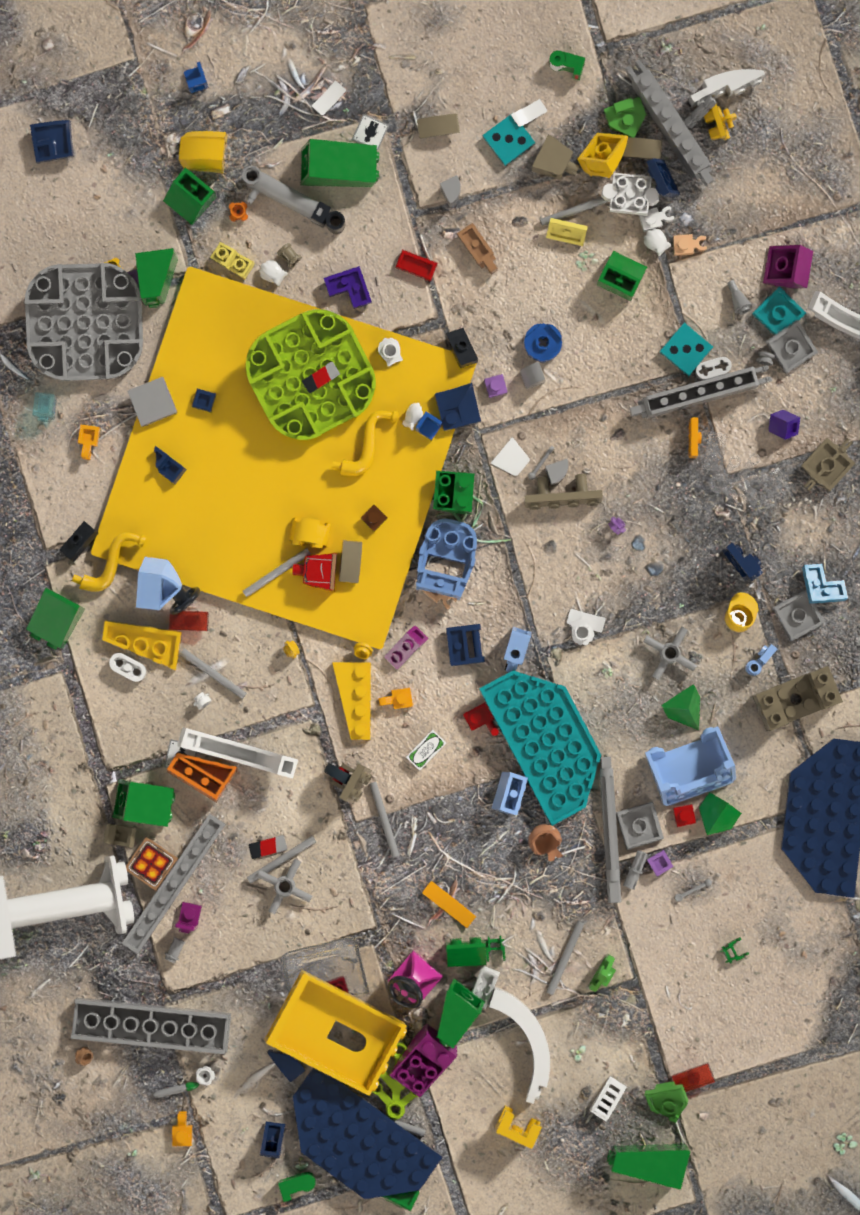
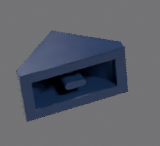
M266 1121L260 1156L280 1158L285 1124Z

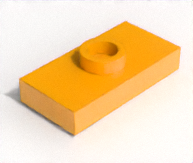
M691 417L689 420L688 457L697 458L698 444H701L702 434L698 432V417Z

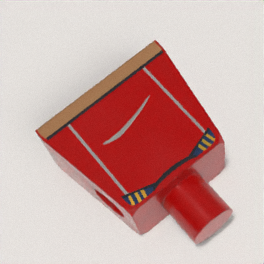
M337 554L305 556L304 565L293 564L292 575L303 576L304 585L334 592Z

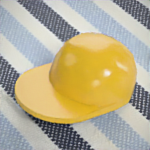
M741 592L736 593L731 598L728 610L725 613V623L732 631L745 632L753 625L758 612L756 600L751 595Z

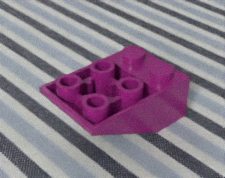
M428 1024L413 1038L390 1073L392 1078L418 1097H421L457 1058V1045L453 1049L450 1046H444L437 1037L438 1031Z

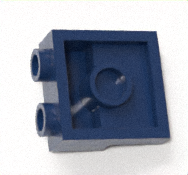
M732 542L722 550L744 581L748 579L753 581L763 574L760 567L762 563L756 555L752 556L751 553L743 557L742 554L744 552L738 544L734 545Z

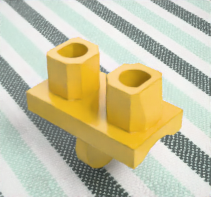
M716 104L704 116L707 124L716 121L717 127L709 129L710 137L712 140L730 139L726 123L729 129L733 128L732 121L737 116L735 113L730 114L729 109L723 110V117L720 106Z

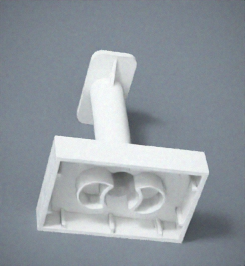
M114 856L104 857L105 868L99 883L7 899L4 877L0 876V959L16 956L12 929L104 912L114 924L117 934L127 933L126 925L134 923V911L130 900L122 901L120 886L128 884L125 863H116Z

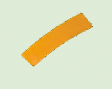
M431 881L423 890L422 894L464 927L468 928L476 918V915Z

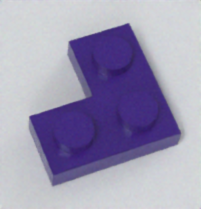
M360 266L324 278L329 297L348 292L354 309L372 303Z

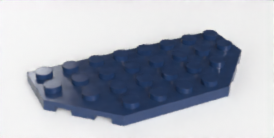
M833 738L799 766L790 771L781 850L815 893L855 897L860 854V742Z
M312 1068L293 1095L301 1153L363 1199L420 1190L443 1158L339 1080L315 1068Z

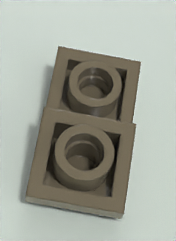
M457 113L417 119L420 139L460 133Z
M628 137L622 157L655 158L661 160L663 141Z
M343 540L339 573L340 582H359L362 542Z

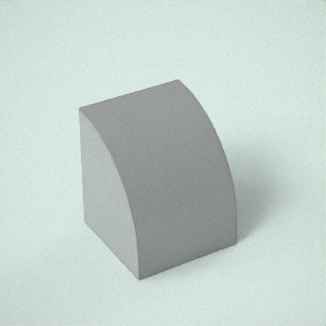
M457 175L440 183V189L450 208L457 203L460 197L461 185Z
M539 362L520 370L526 389L545 382Z
M568 459L545 466L551 486L560 483L564 479L568 471Z

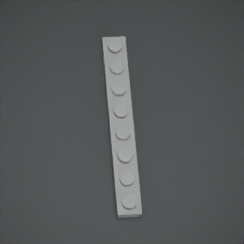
M212 814L207 816L122 942L123 945L137 954L140 953L226 824Z

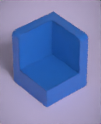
M197 62L198 67L184 71L190 93L209 88L200 62Z
M425 412L415 429L432 441L442 426V421Z

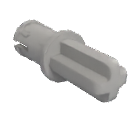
M637 851L632 866L628 867L629 872L623 886L635 890L640 874H643L642 868L646 861L647 853Z

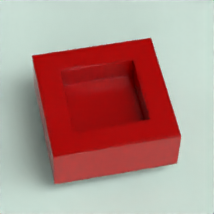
M692 804L673 808L677 827L696 823Z

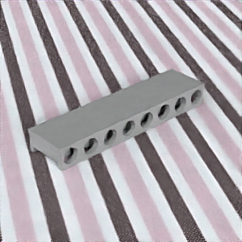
M77 997L75 999L71 1039L225 1054L228 1051L231 1013Z

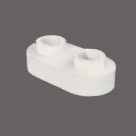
M116 653L110 658L109 664L111 669L135 682L142 681L146 677V668L138 661L122 653ZM123 660V665L118 667L117 661ZM138 668L140 670V674L138 676H135L134 670Z

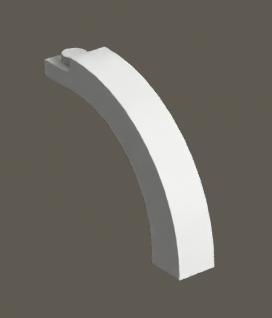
M815 291L808 306V309L815 313V317L846 334L860 339V315L833 301L822 292Z
M182 727L177 744L178 747L223 758L289 778H293L298 759Z
M494 987L489 1007L511 1017L525 1032L531 1044L534 1065L525 1100L528 1103L534 1104L535 1099L538 1100L540 1097L541 1088H539V1085L547 1087L550 1074V1054L545 1034L534 1014L522 1001L505 990Z

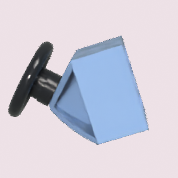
M144 558L138 571L136 608L160 610L168 601L173 599L175 603L170 608V614L177 615L190 606L199 596V587H193L188 591L182 587L177 572L168 560Z

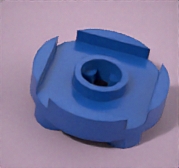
M535 324L526 333L524 340L525 351L532 359L541 363L553 360L560 353L562 347L561 333L551 324ZM541 338L544 340L546 338L548 340L546 343L548 346L540 347L539 339Z

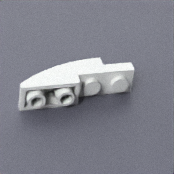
M742 69L712 76L703 81L702 90L690 96L689 103L692 107L699 106L701 103H704L708 96L718 98L725 93V90L729 97L734 94L738 96L746 91L745 88L749 86L756 87L761 84L765 73L762 70Z

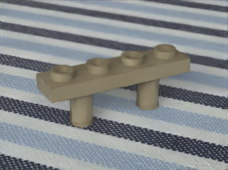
M586 474L575 475L576 492L549 493L548 477L542 476L537 478L538 494L525 495V508L538 510L541 507L549 506L550 509H556L562 505L578 507L579 504L596 506L602 503V490L588 491Z

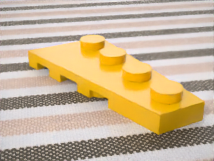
M105 620L103 641L127 649L175 671L177 670L182 632Z
M332 662L351 740H370L371 662Z

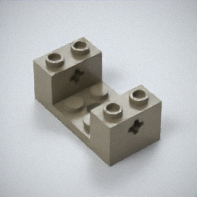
M829 666L822 667L752 695L766 731H772L789 724V722L843 702ZM794 693L798 694L801 698L800 703L797 705L792 704L790 701V697Z

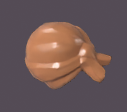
M541 824L533 828L528 837L529 847L536 855L548 854V861H553L555 857L561 858L563 855L557 849L562 843L561 834L558 829L547 824Z

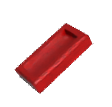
M402 249L395 268L431 282L438 263Z

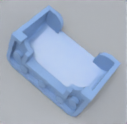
M718 726L706 728L701 734V740L665 752L663 748L653 747L645 752L658 792L665 806L674 805L727 786L736 780L735 764Z

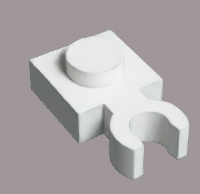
M656 207L648 210V216L638 215L643 231L647 232L648 230L662 227V221L672 222L674 216L667 217L665 215L666 212L671 211V207H665L662 212H658Z

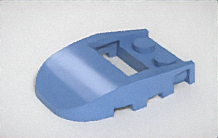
M439 519L431 524L419 551L416 590L429 591L460 600L476 560L477 537L471 526L451 519ZM428 555L465 564L462 578L426 570L425 565Z

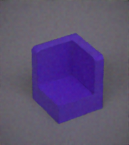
M786 410L770 414L768 431L785 440L798 435L801 417Z

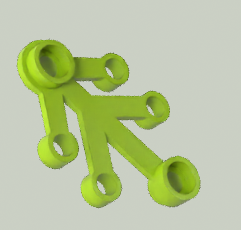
M398 1042L396 1045L397 1047H402L403 1052L401 1054L395 1053V1065L407 1049L404 1043ZM385 1072L380 1077L393 1091L392 1099L385 1093L380 1082L381 1090L373 1093L377 1094L386 1104L385 1111L389 1118L394 1120L400 1119L405 1113V1106L418 1096L410 1091L400 1100V1092L405 1086L392 1079ZM398 1106L399 1111L394 1113L391 1108Z

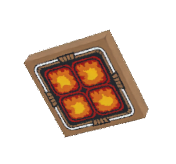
M146 837L126 865V869L130 874L157 891L179 858Z

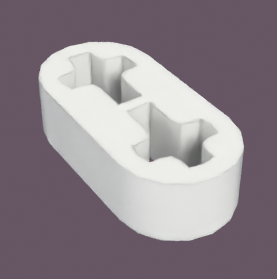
M719 357L702 362L696 367L695 375L699 380L703 381L727 374L732 367L731 361L726 357ZM720 361L723 364H727L725 371L722 368L715 369V367L720 365ZM702 367L712 369V371L707 373V376L699 373Z

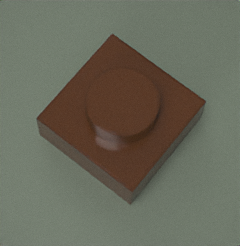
M373 505L361 519L375 532L388 517Z

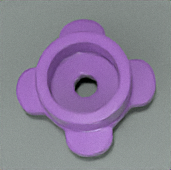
M613 516L608 523L609 527L617 535L621 532L624 533L626 531L624 528L626 526L619 517L616 519Z

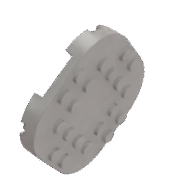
M109 263L56 264L41 270L29 283L25 294L27 350L32 362L41 372L51 378L62 381L104 380L120 377L135 366L143 348L142 304L138 285L133 277L124 269Z

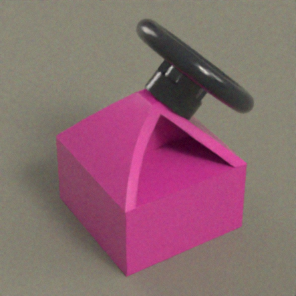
M412 950L388 978L387 988L389 995L398 1005L407 1009H415L422 1004L423 999L440 981L443 974L415 950ZM393 986L399 991L400 994L398 996L394 992ZM408 998L412 1003L405 1002L403 999Z

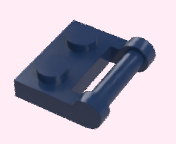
M480 624L446 628L451 666L485 662V657L482 656ZM467 631H472L474 658H469Z

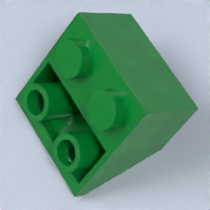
M185 167L173 181L163 202L193 225L217 196L214 190Z
M613 251L600 275L597 286L631 302L648 267Z
M436 471L433 509L450 513L472 514L475 473Z
M470 937L469 941H462V938H451L450 942H446L448 967L487 965L486 942L481 940V937Z

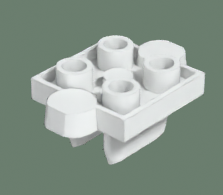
M614 173L613 183L606 184L602 188L601 195L605 201L610 202L609 212L648 216L649 206H654L659 202V193L655 188H651L652 177Z

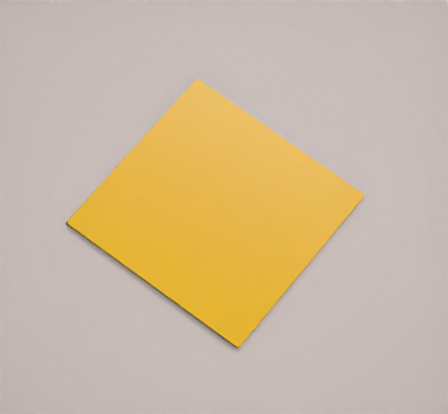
M188 267L149 382L164 377L178 413L144 427L141 426L138 417H136L91 554L107 560L111 543L116 536L127 532L138 536L144 535L146 539L143 547L129 540L122 543L118 564L139 571L145 557L166 559L172 564L184 586L190 588L199 587L202 592L358 643L365 642L370 647L382 649L435 492L436 471H442L455 429L444 431L442 425L431 441L416 431L415 427L417 424L411 430L403 425V420H405L408 407L413 403H420L423 415L425 412H428L441 420L435 393L471 383L477 363L460 368L453 352L340 315L354 330L374 370L376 387L372 401L359 416L321 434V436L308 440L290 438L275 429L267 418L248 381L245 368L246 357L250 346L262 333L300 313L320 308L194 267ZM384 338L396 339L400 345V355L403 360L387 366L386 360L378 352L379 343ZM197 388L216 393L211 413L192 408ZM380 410L399 412L396 423L384 418L376 422L373 462L364 474L344 476L340 475L341 471L332 469L333 461L343 463V460L356 462L360 459L365 424L372 413ZM155 446L187 469L176 484H173L158 472L156 468V453L154 452ZM373 505L388 517L375 532L361 519ZM293 518H307L330 523L328 545L323 546V549L312 548L310 543H304L303 546L292 545V541L289 540ZM343 540L362 542L358 583L339 581ZM306 548L310 552L309 556L337 554L334 592L304 585L303 576L292 575L293 567H291L248 597L243 593V590ZM303 559L302 561H300V562L297 563V564H302V565H304L305 559Z

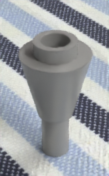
M729 281L727 284L732 293L735 314L743 315L748 313L752 304L738 289L735 281Z

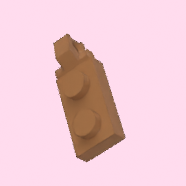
M471 223L459 231L457 236L481 269L486 267L491 275L495 273L498 268L493 262L496 260L494 252L475 225Z

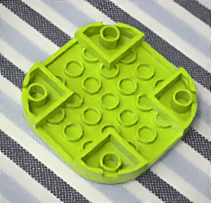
M313 309L305 311L262 333L252 343L246 357L245 368L248 381L267 418L275 429L290 438L308 440L321 436V434L359 416L369 406L376 387L374 370L354 330L343 317L328 310ZM333 362L340 375L314 392L309 393L302 380L328 363Z

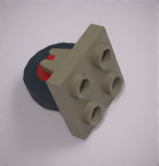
M328 763L324 770L326 774L333 777L331 784L343 790L339 798L351 804H354L355 801L358 802L362 795L361 789L364 784L367 785L372 777L370 774L372 770L359 763L355 770L343 763L339 768Z

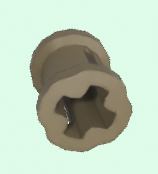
M286 243L277 252V255L281 256L288 263L287 266L289 268L295 266L302 258L301 255H297L291 248L290 243Z

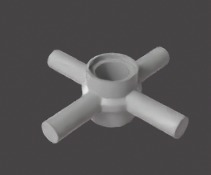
M681 627L673 642L665 645L646 636L643 642L658 650L661 662L652 677L659 680L667 665L675 662L680 663L691 671L695 670L697 665L681 656L679 645L688 631L687 629ZM667 648H672L675 651L673 659L666 657L665 651Z
M294 858L286 876L279 878L260 870L257 877L274 885L277 893L268 910L269 912L276 914L283 898L290 895L310 902L312 895L296 888L293 880L301 861ZM287 881L290 884V889L282 891L279 888V884Z

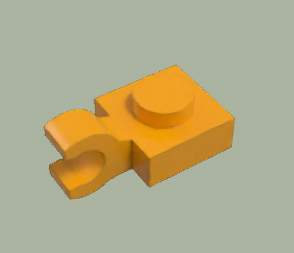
M80 425L78 444L83 445L82 459L90 460L92 446L98 447L100 427Z
M410 687L391 690L392 696L378 698L379 706L393 704L394 710L413 707Z
M179 1111L177 1114L178 1125L172 1126V1146H192V1125H187V1111Z

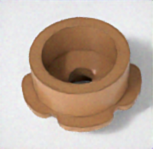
M87 1046L79 1048L75 1053V1062L81 1065L89 1064L93 1059L91 1049Z

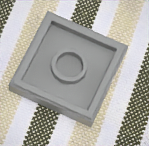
M796 320L765 341L785 374L818 353L799 320Z
M164 377L128 390L142 427L178 413Z
M807 590L772 608L790 642L825 624L815 603L809 604Z
M653 801L616 812L626 850L664 839Z

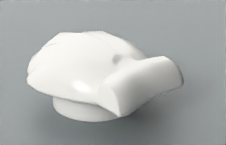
M652 229L646 232L644 244L650 250L655 251L658 256H661L665 250L671 247V244L667 242L664 233L660 229Z
M267 260L261 264L259 271L262 279L275 283L277 286H280L282 280L288 275L274 260Z
M384 338L379 343L378 352L386 360L387 366L403 360L400 355V345L396 339Z
M413 403L406 411L403 425L411 430L414 429L415 424H418L423 416L420 403Z
M586 617L570 622L574 642L579 645H588L593 640L594 631L587 623Z

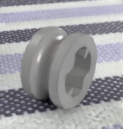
M763 351L758 352L759 358L756 359L757 363L768 366L773 365L772 359L775 358V355Z

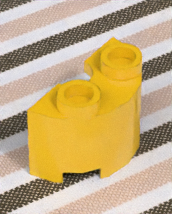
M293 518L289 541H292V545L303 546L304 543H310L312 548L323 549V546L328 545L331 524L314 519Z

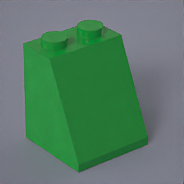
M174 248L135 253L141 300L149 308L160 307V304H165L178 262V256Z
M45 588L26 630L30 631L29 636L40 641L42 638L48 641L47 646L55 650L58 647L63 649L85 608Z
M119 779L112 817L123 821L168 827L172 820L171 806L175 801L174 788Z
M455 979L451 981L446 993L437 1035L439 1041L444 1046H450L452 1049L479 1016L485 1001Z

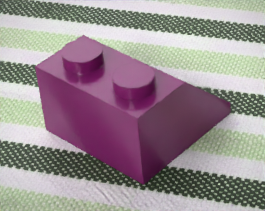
M802 245L769 246L763 283L791 289L807 288L814 251Z

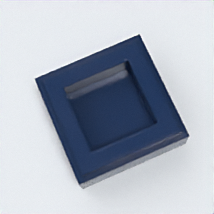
M197 388L192 408L211 413L216 393Z

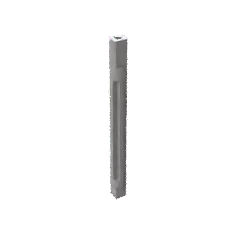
M601 757L600 784L608 903H621L613 768L611 767V757Z

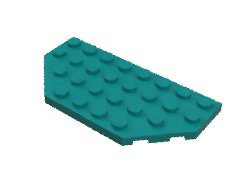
M512 670L478 688L524 776L528 778L527 782L550 825L553 826L586 808L601 753L566 687Z

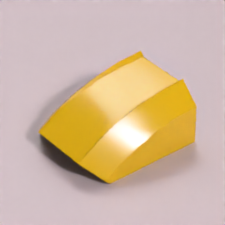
M193 131L183 135L180 140L178 159L183 169L186 167L188 170L224 173L227 133Z
M596 133L577 159L583 171L591 177L593 175L610 179L623 156L628 136Z

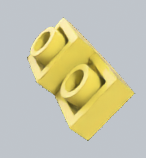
M222 242L218 244L210 257L244 280L255 265L253 261L237 253L236 250Z

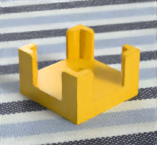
M505 1105L495 1126L496 1133L533 1149L542 1129V1126H540L541 1122L531 1118L525 1132L523 1128L513 1124L511 1126L514 1118L513 1109Z

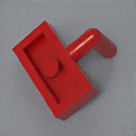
M486 702L463 714L471 731L486 724L492 736L498 735L499 731L492 721L494 717Z

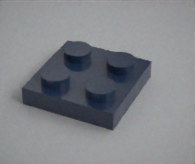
M652 158L647 161L649 166L647 168L648 173L652 178L654 177L656 181L655 188L659 195L670 198L681 195L665 160Z

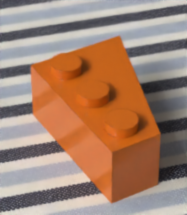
M181 753L176 754L167 768V773L216 803L237 772V767L203 760Z

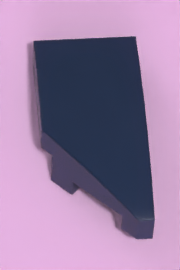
M155 446L154 452L156 453V468L158 472L173 484H176L187 469Z
M272 1049L267 1050L270 1058L290 1083L306 1071L298 1059L284 1052L273 1051Z

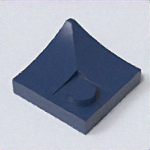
M70 120L30 124L36 163L75 157Z
M472 383L435 393L444 431L481 423Z

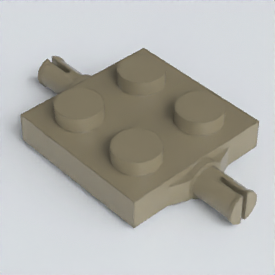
M826 438L800 466L810 476L809 481L803 486L807 491H810L817 483L830 492L855 465V462L846 453V450L853 444L852 441L849 442L850 439L846 438L839 446Z

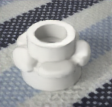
M202 692L194 698L195 702L193 705L201 710L212 700L209 698V694Z
M203 1066V1068H199L196 1071V1081L199 1084L210 1085L215 1078V1073L209 1066Z

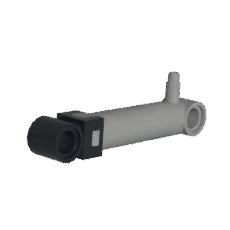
M248 166L243 170V181L248 188L252 189L247 199L248 204H252L260 192L309 218L312 223L322 228L326 224L331 233L339 234L345 229V218L341 212L332 211V207L321 201L317 202L261 172L256 166ZM250 174L257 175V179L254 181H249L247 178ZM339 219L341 223L338 226H332L331 221Z

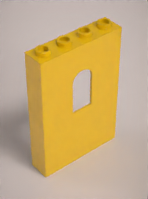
M301 969L264 1040L266 1044L370 1096L371 1092L376 1091L379 1085L378 1079L381 1074L383 1075L388 1068L387 1062L390 1057L395 1055L398 1048L396 1045L400 1039L404 1038L407 1026L403 1021ZM335 1021L363 1034L366 1038L365 1047L361 1051L354 1052L328 1039L327 1036Z

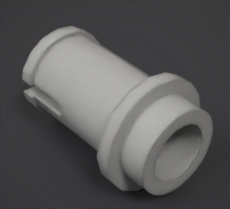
M174 937L168 952H165V959L172 963H176L177 960L179 961L178 956L185 944V941Z

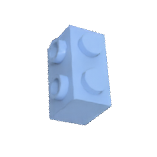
M502 772L491 809L510 815H517L528 778L511 772Z

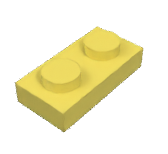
M550 218L546 238L583 246L588 226Z

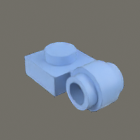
M772 644L768 645V647L764 645L758 652L759 658L757 661L752 660L746 664L745 670L747 674L751 676L758 675L763 665L771 658L777 648ZM752 664L756 666L755 672L751 670Z

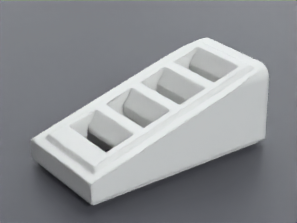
M610 1076L589 1110L607 1122L627 1087ZM610 1084L620 1089L617 1093L609 1087ZM606 1091L613 1094L615 1098L612 1099L605 1094ZM602 1098L611 1103L610 1106L601 1101ZM598 1105L605 1108L607 1111L605 1113L602 1112L597 1108Z

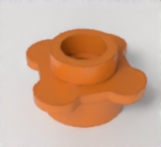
M245 202L230 203L231 215L229 218L231 221H246L248 219L246 214L248 206Z

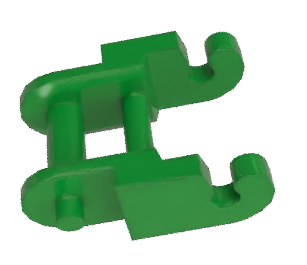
M499 936V939H490L488 937V940H485L488 943V947H486L487 962H489V952L492 950H501L503 961H506L505 945H502L504 939H501V936ZM490 943H500V947L490 948Z
M741 937L727 943V947H721L720 952H723L726 956V963L729 962L731 964L733 963L732 960L738 961L744 958V956L749 955V952H745L739 956L733 947V944L742 940ZM730 948L734 954L732 958L727 951Z

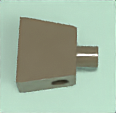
M548 134L532 165L531 171L561 180L565 172L575 176L580 166L571 162L573 151Z

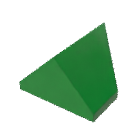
M693 684L661 706L668 719L699 731L700 696Z
M708 792L699 806L706 835L731 830L742 814L732 805Z

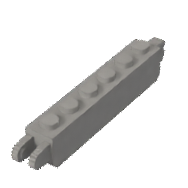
M640 60L635 62L637 69L641 73L640 75L636 76L630 66L626 67L625 70L632 81L631 85L634 91L641 98L643 105L692 179L696 178V180L701 179L705 186L713 183V178L710 175L712 171L710 168L711 163L651 71L647 70Z
M768 365L758 368L749 367L646 396L638 401V406L632 407L629 410L631 417L642 415V418L649 419L752 390L759 385L772 382V378L757 379L756 374L769 370Z

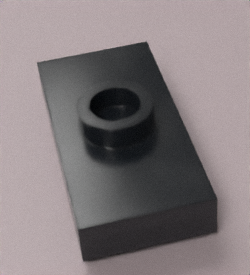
M464 328L446 333L445 337L460 368L478 363V357Z
M83 521L59 550L72 562H75L98 535V532Z

